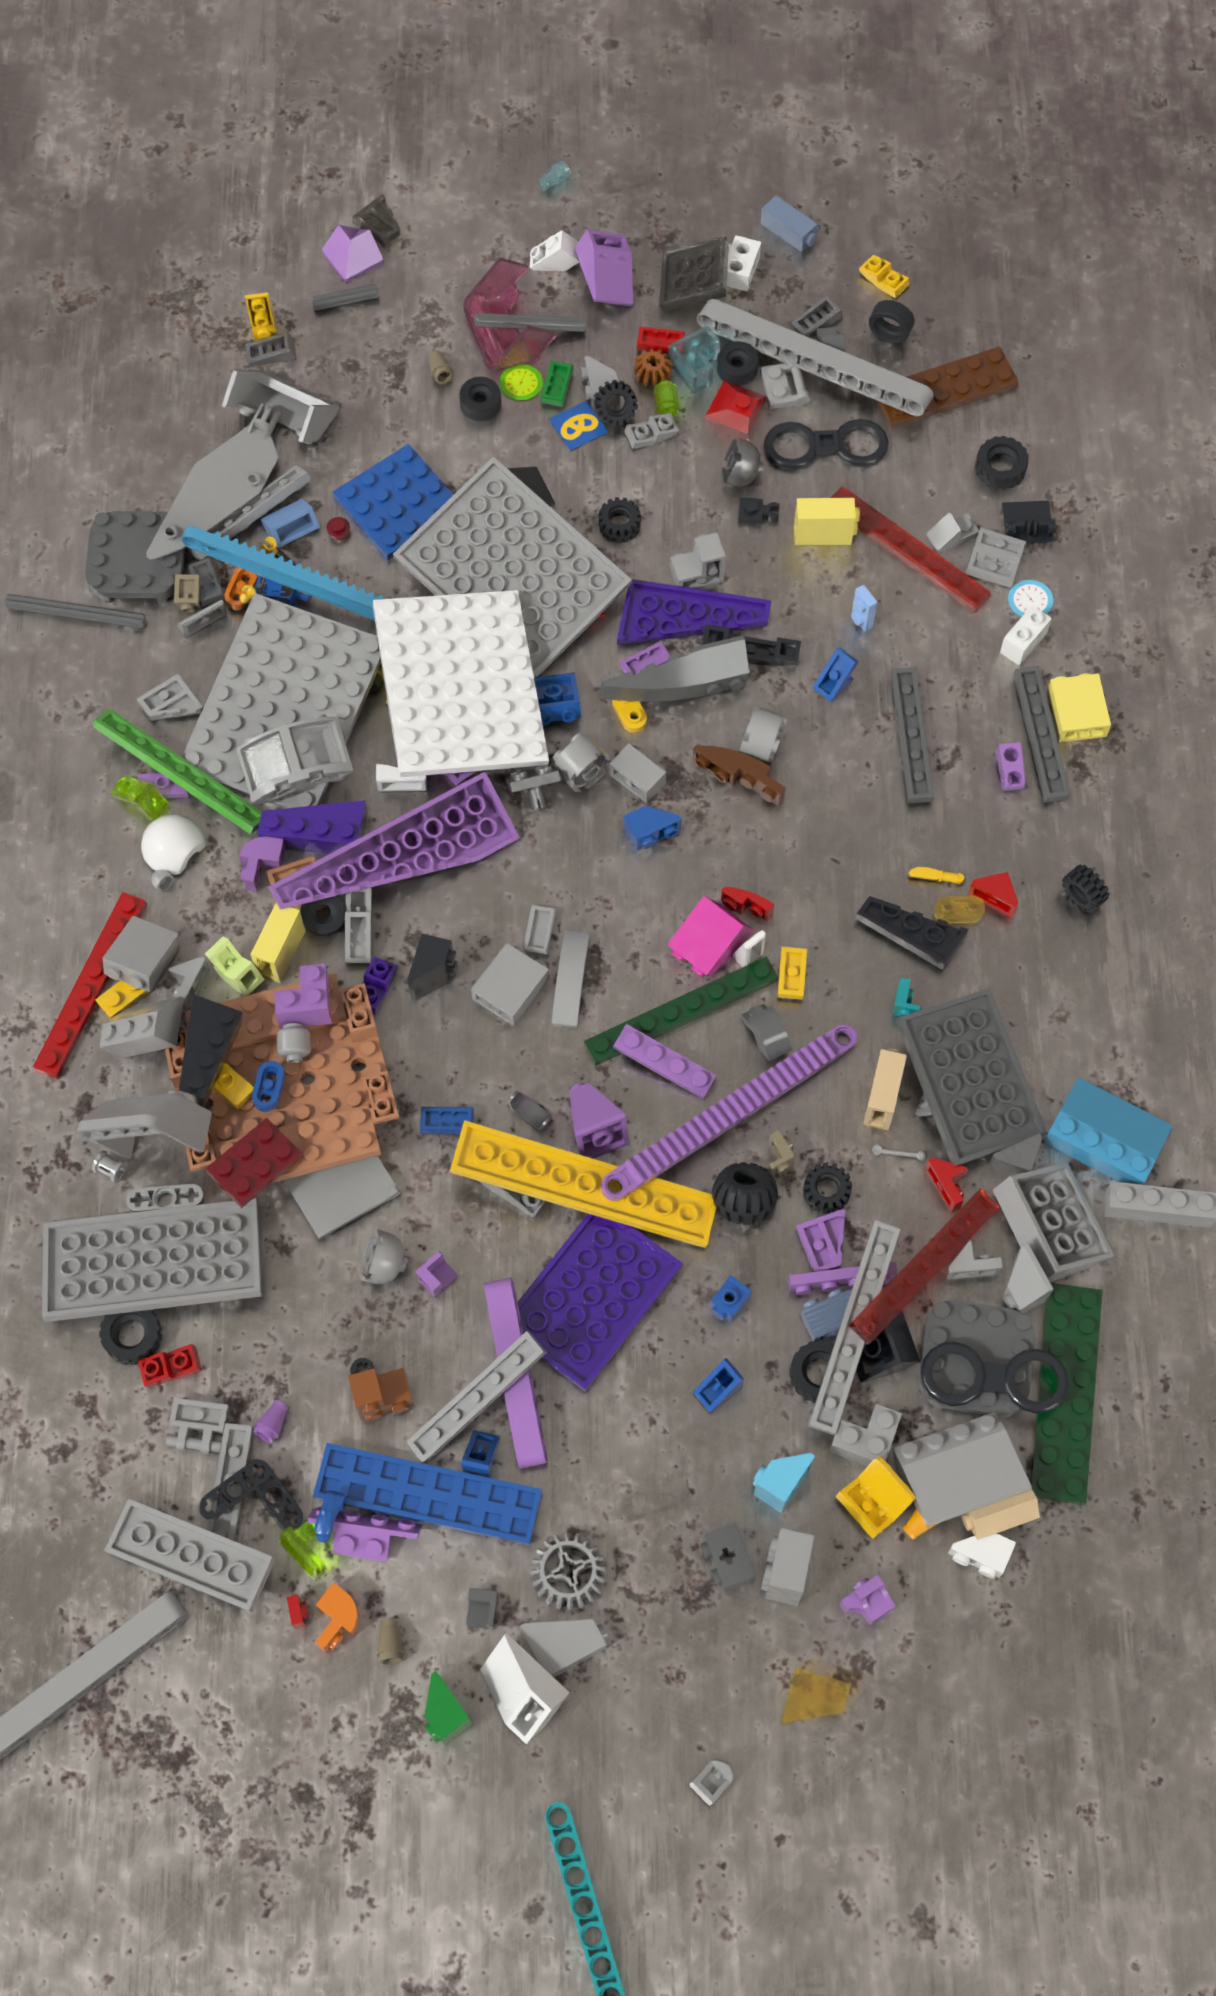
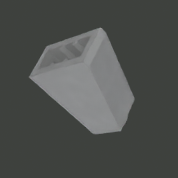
M594 1619L535 1622L520 1625V1630L535 1660L553 1677L607 1649L605 1641L609 1637L603 1625H596Z

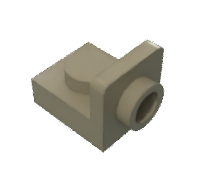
M175 574L174 603L182 612L191 613L195 612V609H202L200 602V575Z

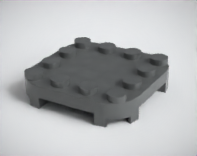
M113 511L101 512L95 516V521L92 523L89 532L85 575L89 589L93 594L101 598V601L111 603V598H157L158 603L167 602V598L174 595L175 574H183L185 548L156 560H150L146 556V552L168 512Z
M958 1300L938 1302L929 1312L924 1326L920 1370L927 1353L937 1345L947 1342H958L968 1345L978 1353L983 1362L1008 1364L1016 1354L1024 1350L1034 1349L1035 1336L1029 1316L1010 1308ZM945 1354L933 1364V1380L942 1391L949 1394H962L973 1385L975 1378L974 1369L963 1356ZM1027 1361L1020 1365L1015 1375L1016 1387L1020 1394L1027 1399L1030 1392L1033 1361ZM919 1373L918 1388L924 1399L935 1409L942 1411L944 1408L983 1415L995 1412L999 1419H1007L1021 1410L1012 1403L1007 1394L981 1392L975 1400L966 1405L948 1406L941 1404L927 1393L922 1384L921 1373Z

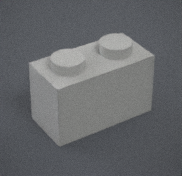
M629 743L609 763V775L645 803H648L666 784V771L664 767L658 762H652L640 748H634Z

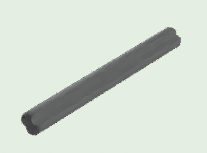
M476 313L474 317L475 326L485 328L584 332L586 328L585 319L576 317Z

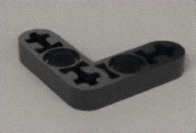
M260 1459L251 1461L207 1493L198 1505L200 1515L203 1518L214 1520L254 1492L282 1530L287 1532L294 1531L303 1521V1512L271 1467ZM253 1466L256 1469L262 1468L264 1470L261 1474L263 1479L260 1480L258 1477L252 1479L248 1483L252 1486L249 1489L246 1481L239 1475L243 1474L246 1479L253 1472ZM229 1483H239L242 1487V1494L238 1497L230 1496L227 1492ZM276 1488L280 1491L281 1499L279 1502L271 1503L267 1500L266 1492L268 1489ZM220 1490L223 1498L230 1504L226 1506L225 1501H222L216 1507L217 1513H214L212 1510L207 1512L205 1510V1507L208 1505L206 1500L209 1499L210 1502L216 1501L221 1496L217 1493ZM285 1500L289 1503V1505L284 1507L289 1514L294 1512L297 1516L294 1519L296 1523L294 1525L291 1522L287 1524L284 1522L286 1514L282 1509L278 1513L275 1511Z

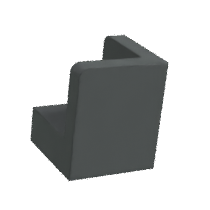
M469 1588V1606L466 1620L468 1627L494 1630L499 1597L497 1591Z

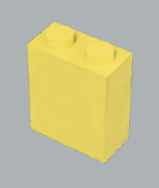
M797 498L794 520L795 545H851L853 535H857V522H859L860 517L859 507H855V498Z
M1084 673L1075 677L1059 676L1051 679L1047 694L1058 742L1107 737L1111 722L1099 674Z
M275 903L251 952L254 966L260 974L278 983H281L306 932L300 910L296 906L279 909L277 903Z

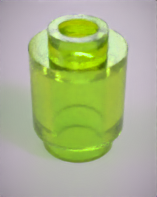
M669 381L658 383L654 387L657 411L660 414L671 413L672 416H675L680 407L676 385Z

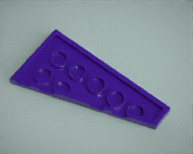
M632 579V584L627 589L617 645L704 634L706 625L729 628V631L767 626L772 600Z

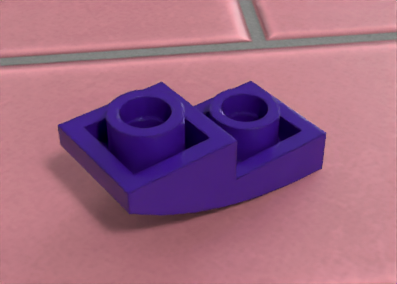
M377 957L373 958L363 977L372 1014L375 1015L398 969V965Z

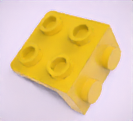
M880 1456L876 1457L858 1478L835 1496L872 1539L893 1524L915 1500V1495L909 1486L900 1479L892 1470V1467Z

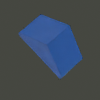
M725 1358L693 1393L711 1413L743 1388L744 1378L732 1363Z
M473 1430L461 1461L463 1472L490 1478L500 1436Z

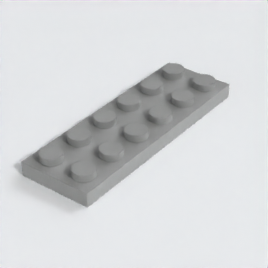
M131 1499L127 1500L104 1550L116 1557L252 1613L276 1558Z

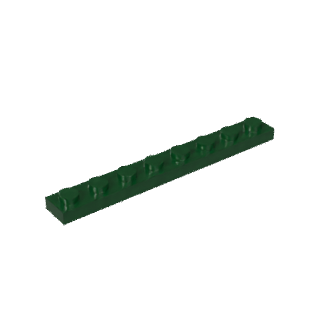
M766 956L585 1040L584 1046L594 1065L597 1066L623 1054L614 1049L613 1046L626 1024L655 1039L777 982L779 977Z

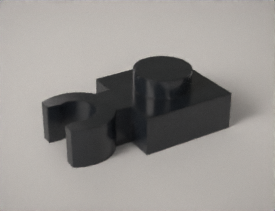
M740 497L738 523L762 524V518L772 523L778 522L779 514L771 512L779 511L780 504L771 502L768 505H763V499Z

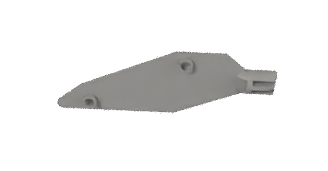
M261 403L252 421L246 428L194 464L146 552L148 559L156 560L184 549L187 546L181 542V537L186 527L193 526L209 531L260 494L279 458L271 434L282 415L280 411L276 410L270 422L273 408L268 406L263 414L265 404Z

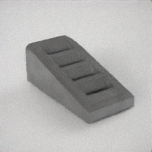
M826 295L792 321L791 324L799 334L811 337L816 334L817 329L833 325L842 319L843 315L836 303L829 295ZM821 314L823 318L820 320L817 315ZM812 318L816 322L814 325L809 321ZM805 323L809 329L805 330L801 324Z
M289 332L245 344L249 366L297 359L295 343ZM255 350L259 351V356H255Z

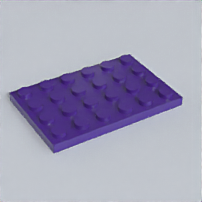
M587 1214L519 1299L518 1307L523 1333L526 1331L531 1332L547 1353L541 1358L544 1362L586 1392L680 1271L683 1263L634 1227Z

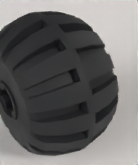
M740 1162L739 1164L735 1163L727 1166L718 1174L712 1188V1198L716 1209L723 1218L735 1224L743 1223V1225H750L751 1223L756 1224L765 1220L772 1213L778 1200V1188L776 1181L767 1169L754 1163Z

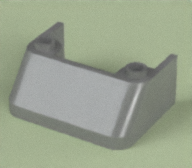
M233 370L222 403L224 407L239 408V413L249 417L256 414L261 403L265 404L263 414L266 408L270 406L273 408L271 420L276 410L280 411L282 415L278 423L295 430L296 434L300 436L298 441L307 444L319 441L339 409L337 403L262 370Z
M178 1091L125 1099L113 1097L83 1118L78 1124L76 1133L125 1159H131L136 1136L164 1134L201 1153L204 1152L212 1112L184 1098V1094Z

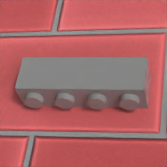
M1111 1181L1105 1191L1104 1216L1211 1228L1216 1221V1193Z

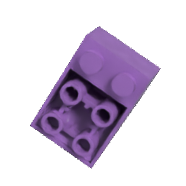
M587 229L575 246V251L593 300L595 302L632 306V253L626 236L624 234Z

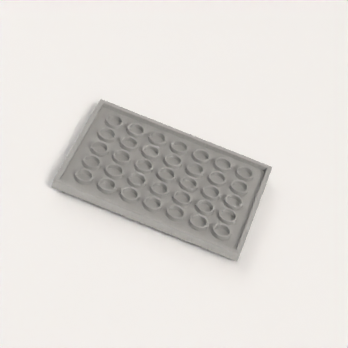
M494 456L393 553V557L435 596L518 590L534 678L538 677L632 584V579Z
M254 593L182 758L223 786L250 796L236 749L245 743L244 740L247 737L260 735L286 724L312 719L316 715L325 714L327 717L338 718L346 744L381 664L378 637ZM321 733L295 737L304 769L330 763ZM281 742L261 752L270 781L290 774ZM309 781L295 786L296 791L282 796L271 804L284 809L320 805L330 782L310 785Z

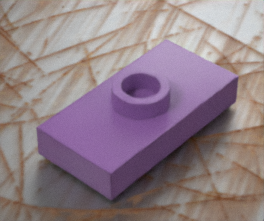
M662 641L620 661L619 666L624 673L634 671L637 674L648 664L655 663L658 666L668 662V657L671 655Z
M161 773L138 774L139 800L189 797L188 791Z

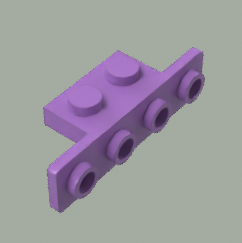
M321 1507L312 1509L308 1516V1523L316 1524ZM352 1510L339 1512L334 1521L332 1554L387 1562L391 1535L418 1539L422 1530V1524H418L412 1519L391 1520L387 1516L379 1514L364 1516Z

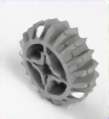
M566 1532L564 1534L565 1541L560 1542L559 1536L556 1534L553 1536L555 1542L553 1546L548 1540L544 1541V1546L547 1549L546 1552L540 1548L536 1550V1554L542 1559H532V1565L539 1567V1569L531 1570L530 1574L533 1577L540 1578L533 1581L532 1584L534 1588L543 1586L538 1592L540 1598L544 1597L547 1593L549 1594L546 1604L550 1605L554 1599H557V1609L560 1610L563 1602H567L568 1610L572 1611V1602L577 1601L578 1607L581 1609L584 1607L582 1598L585 1597L588 1602L592 1603L594 1599L590 1592L592 1591L598 1595L601 1593V1589L595 1584H605V1578L598 1574L606 1573V1566H597L604 1561V1556L594 1557L599 1551V1547L596 1545L588 1549L591 1543L589 1538H586L583 1544H581L580 1534L577 1533L574 1541H570V1535ZM565 1550L578 1551L587 1560H572ZM557 1553L560 1561L559 1566L552 1570V1573L545 1575L548 1561ZM563 1559H565L567 1566L570 1565L571 1568H575L572 1576L574 1584H572L570 1577H567L566 1574L565 1576L561 1574L564 1572L565 1567ZM592 1567V1575L589 1582L580 1590L577 1582L578 1576L584 1573L586 1569ZM564 1582L569 1586L572 1593L559 1592L551 1587L550 1583Z

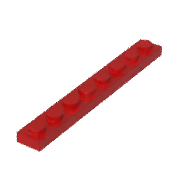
M125 892L121 893L33 1065L34 1071L55 1079L59 1078L96 1005L95 999L101 995L110 978L104 974L103 957L132 916L141 917L147 905L144 899Z

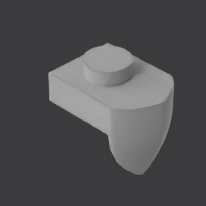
M721 1759L711 1760L691 1781L689 1786L710 1806L733 1781V1768L727 1761Z

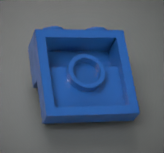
M574 672L534 678L542 725H548L552 721L559 720L572 722L576 718H581L580 700Z

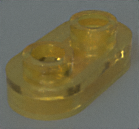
M944 896L937 900L934 907L935 918L948 923H975L982 919L985 912V904L977 896ZM948 905V906H950L952 909H951V910H945V909L943 908V906ZM969 905H975L977 909L972 910L969 908Z

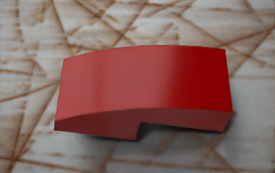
M724 887L722 889L721 901L728 910L736 911L741 915L748 908L753 916L762 918L765 921H768L773 915L774 903L764 897L734 887Z
M193 1344L168 1353L159 1352L138 1361L144 1387L163 1384L202 1371L197 1350Z

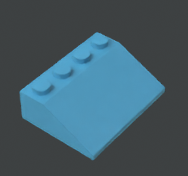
M1078 1077L1049 1130L1044 1143L1118 1182L1144 1185L1173 1125Z

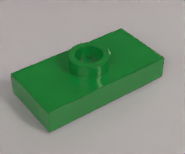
M551 361L541 393L540 403L563 407L574 365Z

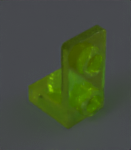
M127 776L118 780L110 792L113 798L134 804L146 819L151 822L156 820L169 805L152 784Z

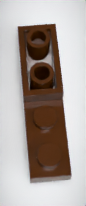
M696 745L694 747V763L700 769L708 770L714 774L720 782L728 783L733 787L737 780H740L744 787L757 791L764 800L773 802L778 806L784 800L786 787L770 777L771 767L747 754L723 747Z

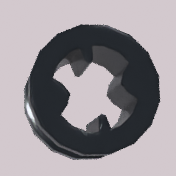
M359 1358L352 1363L350 1373L351 1375L359 1373L358 1367L361 1365L364 1368L366 1366L370 1367L368 1370L375 1367L369 1359Z

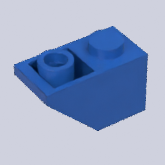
M649 806L641 807L623 816V827L637 851L642 848L648 849L654 846L657 841L664 838H672L681 831L682 819L679 815Z

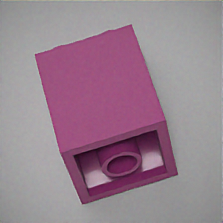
M703 896L667 945L673 949L671 954L682 962L686 959L693 964L691 969L699 976L707 975L713 977L734 952L750 937L754 929L716 900Z

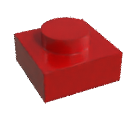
M298 1594L288 1596L287 1603L291 1625L294 1629L306 1627L305 1619L309 1618L306 1601L301 1602Z

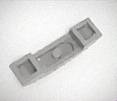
M565 930L552 1014V1025L572 1028H577L590 933Z

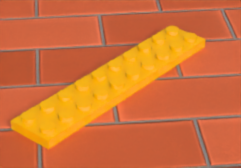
M465 1120L449 1171L453 1174L706 1248L708 1245L716 1210L712 1194L656 1177L619 1201L608 1200L601 1192V1184L604 1177L619 1166ZM612 1180L608 1183V1188L611 1192L618 1193L622 1190V1185L619 1181Z

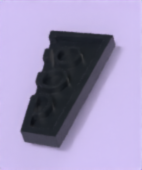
M871 896L867 898L855 917L858 921L942 970L969 930L961 926L959 929L949 926L948 922L940 919L934 921L925 918L922 913L916 911L910 913L901 910V906Z

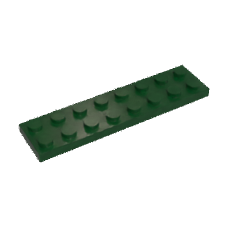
M1050 1282L1053 1291L1045 1304L1042 1350L1050 1352L1060 1359L1067 1370L1069 1388L1067 1396L1060 1406L1046 1413H1036L1030 1484L1037 1499L1085 1505L1087 1501L1103 1290ZM1043 1362L1040 1363L1037 1402L1051 1398L1057 1389L1055 1373L1052 1368Z

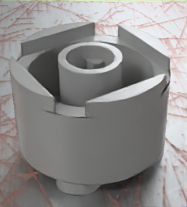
M754 706L739 752L772 763L787 717Z
M581 732L571 739V743L564 750L557 751L552 758L555 762L554 768L559 771L560 776L575 792H580V787L584 786L588 789L598 782L607 771L604 766L607 762H611V757L590 735H584Z

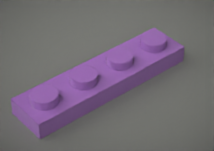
M628 1024L625 1025L613 1046L617 1051L704 1099L717 1076Z
M896 1261L890 1262L883 1285L891 1283L896 1278L898 1272ZM859 1266L789 1275L787 1282L789 1293L796 1292L797 1295H806L816 1289L830 1292L839 1289V1286L847 1285L852 1288Z

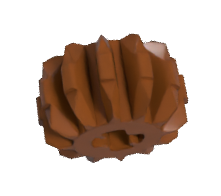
M651 347L649 352L642 350L641 356H636L634 373L637 376L638 382H644L645 387L649 384H652L654 388H656L657 384L664 386L666 380H670L673 363L670 361L669 354H663L661 349L655 352Z

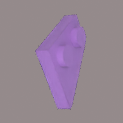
M845 1209L796 1225L797 1233L813 1272L833 1270L841 1267Z

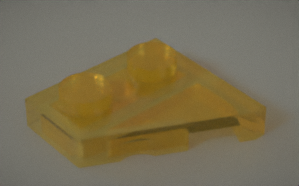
M795 1667L781 1723L787 1724L844 1713L851 1684Z

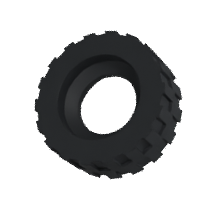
M995 436L992 439L986 440L980 446L975 462L976 475L979 476L981 482H984L988 487H993V489L1006 490L1007 488H1014L1025 477L1029 463L1027 449L1022 446L1021 442L1014 440L1012 437ZM994 455H1005L1013 460V467L1009 471H999L991 466L990 460Z
M152 1310L105 1315L103 1322L101 1321L100 1324L101 1331H99V1337L101 1338L102 1346L113 1360L119 1361L121 1364L137 1365L136 1363L139 1360L154 1355V1352L160 1347L162 1328ZM127 1321H137L144 1328V1337L137 1345L125 1346L118 1339V1330Z
M810 1341L807 1345L801 1346L793 1357L790 1367V1382L795 1387V1392L798 1395L800 1394L806 1401L809 1400L812 1403H816L821 1385L810 1381L807 1376V1367L810 1362L816 1359H824L829 1362L834 1344L830 1341Z

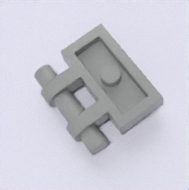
M174 1398L169 1426L179 1428L178 1436L167 1435L166 1445L174 1446L177 1450L184 1451L187 1448L201 1450V1453L210 1454L211 1451L220 1452L222 1441H214L213 1434L224 1433L230 1408L229 1405ZM189 1430L203 1431L202 1439L188 1437Z

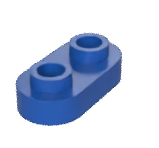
M265 1062L258 1069L252 1100L254 1106L259 1111H272L280 1102L285 1073L282 1065L278 1062ZM270 1076H276L272 1080L268 1079ZM266 1098L271 1099L268 1102H262Z

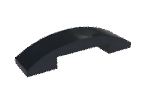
M706 625L702 645L740 635L729 634V628ZM744 636L748 663L767 666H787L798 663L801 641L777 637L775 642Z

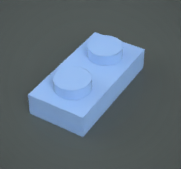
M863 584L855 589L851 617L857 626L860 625L866 632L873 628L877 601Z

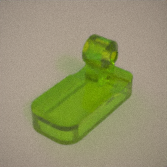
M307 1521L296 1532H294L293 1528L288 1527L280 1534V1545L311 1579L317 1580L325 1573L326 1566L306 1544L308 1540L313 1539L316 1535L315 1524L308 1523Z

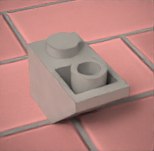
M590 356L584 357L581 376L583 381L587 380V385L585 386L587 400L591 399L593 408H596L594 400H596L595 393L599 392L598 388L600 386L604 387L607 381L612 383V380H617L618 382L615 370ZM612 395L608 399L607 406L620 404V395Z

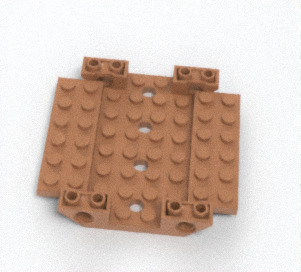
M336 974L329 975L332 1024L303 1027L310 1031L311 1052L308 1056L303 1057L302 1062L288 1063L287 1058H282L277 1053L276 1036L277 1032L281 1029L275 1015L274 991L300 989V982L219 1002V1004L243 1012L241 1028L225 1063L254 1087L259 1067L265 1062L275 1061L282 1065L285 1081L278 1106L269 1112H262L256 1109L252 1097L237 1110L213 1089L207 1101L213 1103V1106L209 1109L212 1115L204 1152L199 1153L185 1145L191 1172L208 1167L266 1118L303 1155V1158L274 1182L381 1155L374 1124L397 1119L399 1114L365 983L339 989ZM191 1010L185 1011L188 1026ZM188 1028L179 1030L176 1047L165 1049L175 1091L179 1090ZM357 1063H364L366 1065L365 1069L359 1072L354 1071L352 1068ZM270 1076L268 1079L272 1080L276 1076ZM306 1076L315 1077V1081L309 1085L302 1083L303 1078ZM266 1098L262 1102H268L271 1099Z

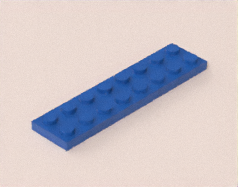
M326 1443L313 1498L323 1501L327 1492L331 1490L338 1491L345 1495L343 1503L345 1506L530 1546L542 1489Z

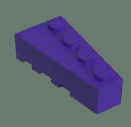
M364 800L262 811L258 837L284 839L287 850L329 854L364 835L368 817L366 802Z

